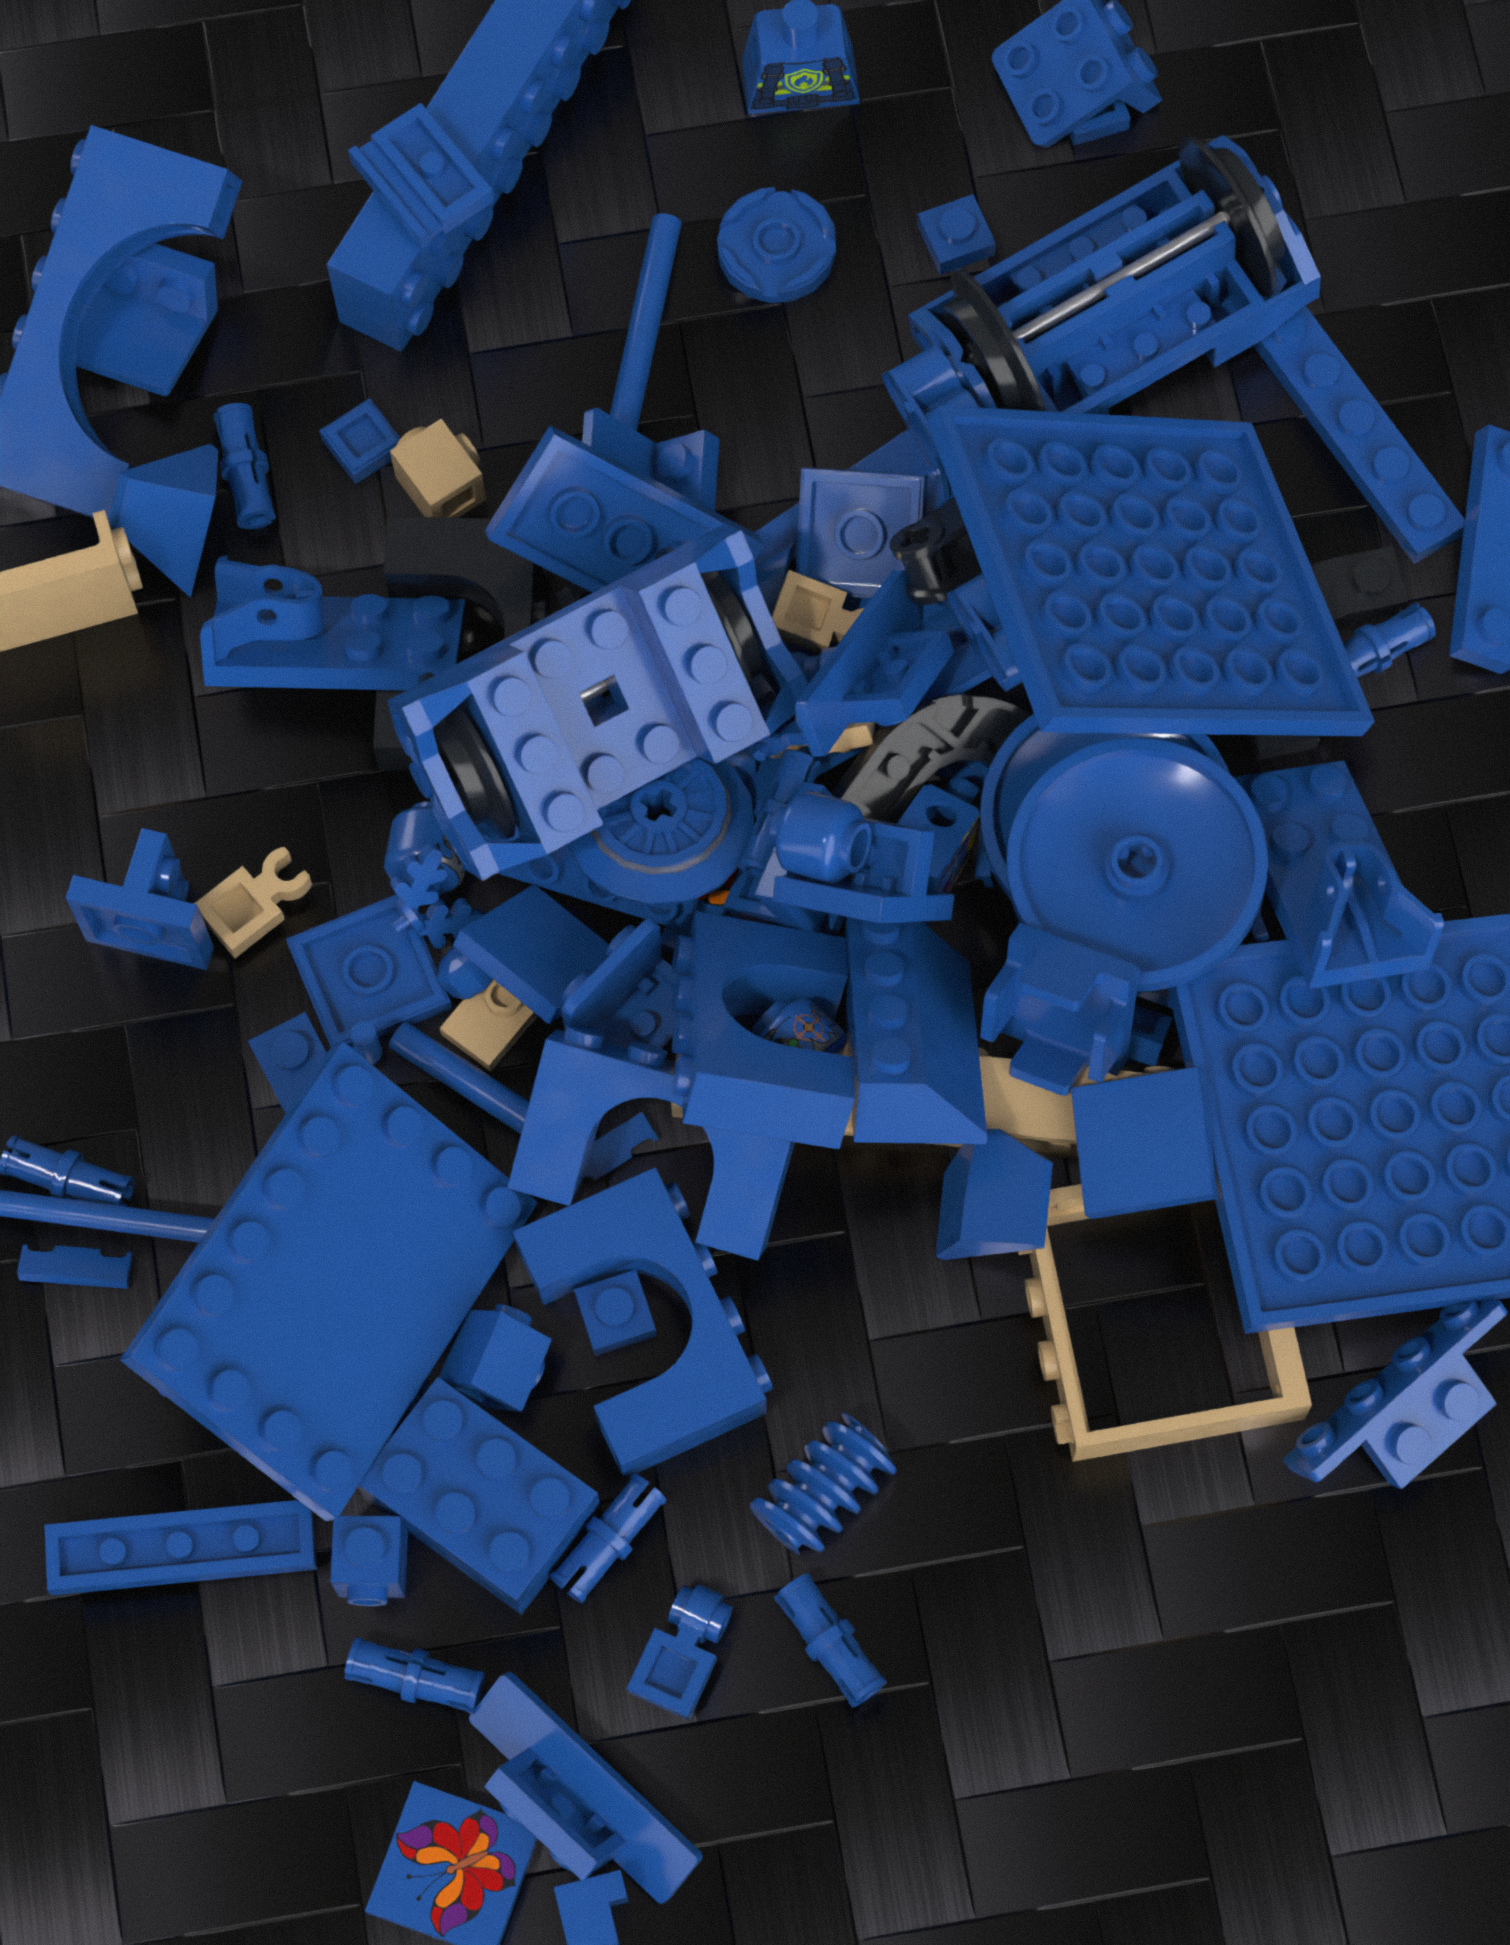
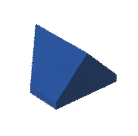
M211 444L120 472L109 517L110 525L114 529L124 527L128 541L190 598L216 497L218 449Z

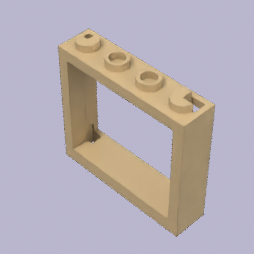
M1081 1184L1050 1189L1047 1226L1089 1219L1084 1213ZM1047 1227L1044 1248L1017 1251L1018 1255H1030L1034 1278L1025 1279L1027 1303L1032 1318L1043 1317L1047 1341L1038 1342L1041 1370L1045 1381L1056 1379L1061 1404L1051 1406L1053 1428L1058 1444L1069 1443L1073 1462L1305 1420L1312 1403L1295 1328L1292 1327L1258 1332L1273 1399L1090 1432Z

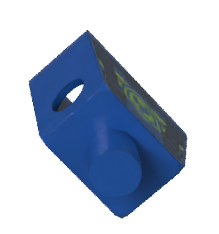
M791 0L783 9L762 10L754 15L742 56L748 114L859 104L854 50L840 6L835 4L815 5L810 0Z

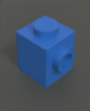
M497 1304L494 1311L469 1310L461 1323L439 1378L468 1399L487 1409L522 1412L531 1389L538 1384L545 1369L544 1357L552 1339L531 1328L530 1325L533 1319L526 1313L513 1307Z
M339 1516L338 1519L333 1520L330 1583L339 1597H347V1603L358 1606H381L387 1604V1598H405L408 1531L401 1516Z

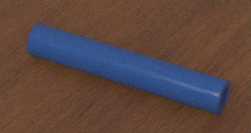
M407 1021L398 1027L389 1042L391 1050L521 1134L529 1106L528 1100Z

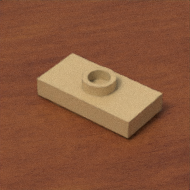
M493 979L485 990L470 999L463 1000L439 1029L444 1038L491 1072L538 1015Z

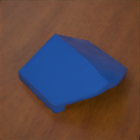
M987 1129L986 1144H962L944 1172L935 1257L949 1260L1044 1248L1053 1163L1001 1129Z

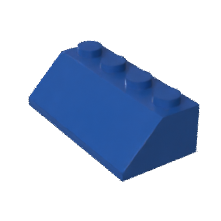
M846 917L845 938L848 978L843 993L848 1056L853 1057L855 1101L852 1107L854 1142L986 1144L987 1126L969 961L923 922L879 924Z

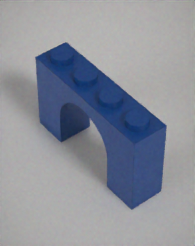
M695 911L689 936L678 935L672 959V973L678 974L673 993L672 1012L680 1013L675 1024L672 1052L682 1054L678 1056L672 1093L682 1096L683 1124L840 1149L855 1101L853 1057L774 1043L751 1033L736 1022L733 1017L750 1014L763 1015L774 1003L781 999L788 1003L797 999H808L835 1021L848 978L846 938Z
M568 1024L566 1031L556 1029L545 1040L507 1188L570 1206L581 1193L596 1132L603 1116L608 1110L631 1099L648 1097L667 1100L682 1107V1096L672 1093L676 1062L666 1060L668 1052L662 1048L640 1042H630L628 1049L603 1042L605 1037L603 1032L587 1026ZM703 1127L713 1150L714 1172L695 1243L758 1261L767 1247L795 1142Z
M656 1167L512 1231L517 1251L542 1305L570 1294L576 1288L592 1284L611 1275L626 1273L636 1269L638 1274L652 1276L669 1285L679 1294L690 1312L692 1330L689 1342L681 1357L670 1369L650 1381L593 1406L596 1421L623 1479L767 1414L764 1393L773 1390L769 1376L758 1354L747 1358L736 1335L745 1332V1328L730 1296L719 1300L709 1280L710 1277L718 1273L707 1246L695 1243L696 1241L691 1242L684 1228L682 1220L689 1218L690 1213L677 1184L671 1182L664 1186Z

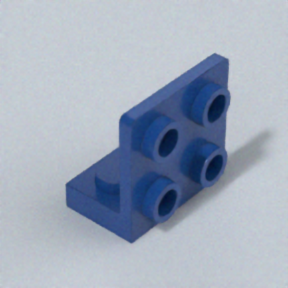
M156 243L132 255L109 276L91 303L79 337L76 367L162 396L169 395L218 311L215 263Z
M599 408L585 411L581 442L715 512L719 438L706 430H701L655 443Z

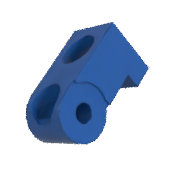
M621 1870L587 1878L584 1881L579 1880L554 1887L567 1945H620L611 1907L629 1902Z

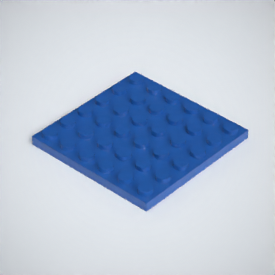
M940 405L936 407L927 423L1041 732L1363 736L1375 722L1251 422Z
M1510 914L1444 921L1443 931L1428 970L1309 989L1288 941L1280 940L1239 945L1214 969L1187 983L1168 988L1185 1068L1198 1066L1204 1073L1218 1199H1215L1245 1334L1467 1304L1471 1300L1482 1302L1491 1298H1510Z

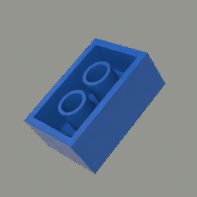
M439 1377L436 1378L382 1448L358 1485L365 1501L386 1516H401L410 1534L521 1615L548 1581L550 1574L557 1569L584 1533V1526L593 1516L596 1517L601 1510L598 1492Z

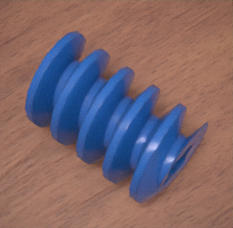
M845 1412L840 1413L846 1426L834 1421L827 1422L823 1426L822 1432L829 1446L816 1440L809 1441L805 1445L804 1451L811 1465L799 1460H791L787 1464L786 1471L792 1484L780 1479H773L769 1483L768 1490L775 1504L761 1498H755L750 1503L751 1511L762 1525L780 1543L798 1556H800L798 1548L802 1544L820 1553L825 1549L816 1531L820 1525L836 1533H840L843 1530L834 1511L838 1506L855 1514L861 1511V1507L852 1492L856 1487L874 1495L877 1494L879 1488L871 1474L874 1468L892 1476L897 1472L884 1446L861 1423Z

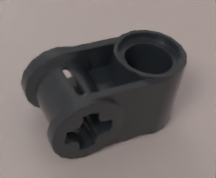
M955 497L948 499L941 507L918 522L899 530L890 540L892 555L902 561L909 579L906 592L909 599L915 604L929 605L947 599V593L982 573Z

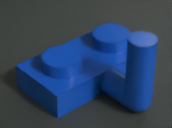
M305 1012L248 1040L250 1048L285 1115L327 1054ZM367 1020L357 1021L350 1029V1036L354 1045L351 1048L373 1065L382 1056V1049L376 1029Z

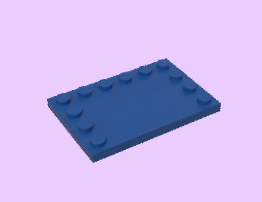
M342 1041L333 1045L120 1361L323 1520L338 1519L513 1243L514 1236L512 1231L523 1227L538 1202L529 1194L508 1189L509 1178Z

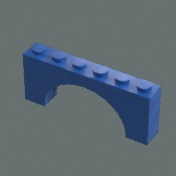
M91 125L86 140L81 139L74 149L70 166L74 177L67 198L62 197L54 209L51 230L55 234L48 255L42 256L35 266L32 276V290L35 291L28 315L23 314L15 326L12 346L16 351L9 372H4L0 376V488L93 519L94 512L105 510L109 520L119 473L135 466L121 460L100 440L85 414L80 399L76 372L77 349L83 322L91 303L105 281L123 262L138 251L153 243L178 236L202 235L224 239L243 181L226 168Z

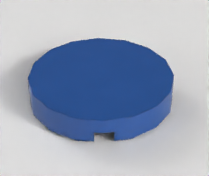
M775 187L760 188L739 198L728 209L719 227L720 232L717 237L719 265L729 283L747 297L764 302L795 301L814 292L829 276L836 257L835 228L824 206L808 194L791 189V193L785 191L776 192Z

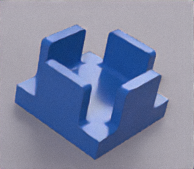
M1019 923L1009 938L1006 963L986 991L980 1038L993 1043L1001 1032L1024 1041L1010 1062L1009 1075L1061 1096H1066L1070 1093L1071 1088H1073L1087 1067H1089L1088 1079L1099 1083L1103 1081L1107 1073L1118 1076L1128 1058L1140 966Z

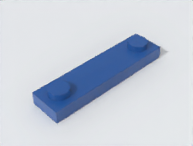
M1489 424L1475 432L1449 656L1502 674L1510 670V432Z
M299 1500L44 1525L47 1591L51 1595L317 1570L314 1512Z

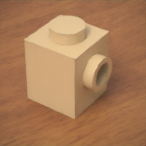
M442 419L427 428L421 426L412 429L398 441L395 448L390 450L396 479L424 517L458 518L486 500L483 476L477 467L481 464L477 451L463 433L454 436Z

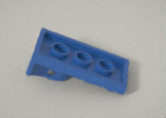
M228 555L219 557L216 562L217 604L212 619L203 624L200 632L205 686L408 690L418 685V676L429 672L437 675L460 663L466 623L465 599H445L440 596L383 598L374 594L358 597L322 596L321 584L315 577L297 569L273 564L261 567L228 560ZM268 579H277L282 583L283 587L280 590L273 591L268 589L264 582Z
M1345 761L1233 777L1252 801L1261 820L1268 852L1265 891L1309 989L1429 969L1444 927L1442 914L1430 911L1402 885Z

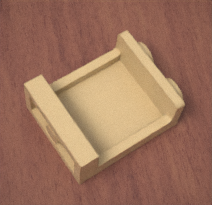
M105 510L93 513L100 539L97 545L0 572V652L138 613L132 591L143 589L134 555L131 553L124 527L112 530Z

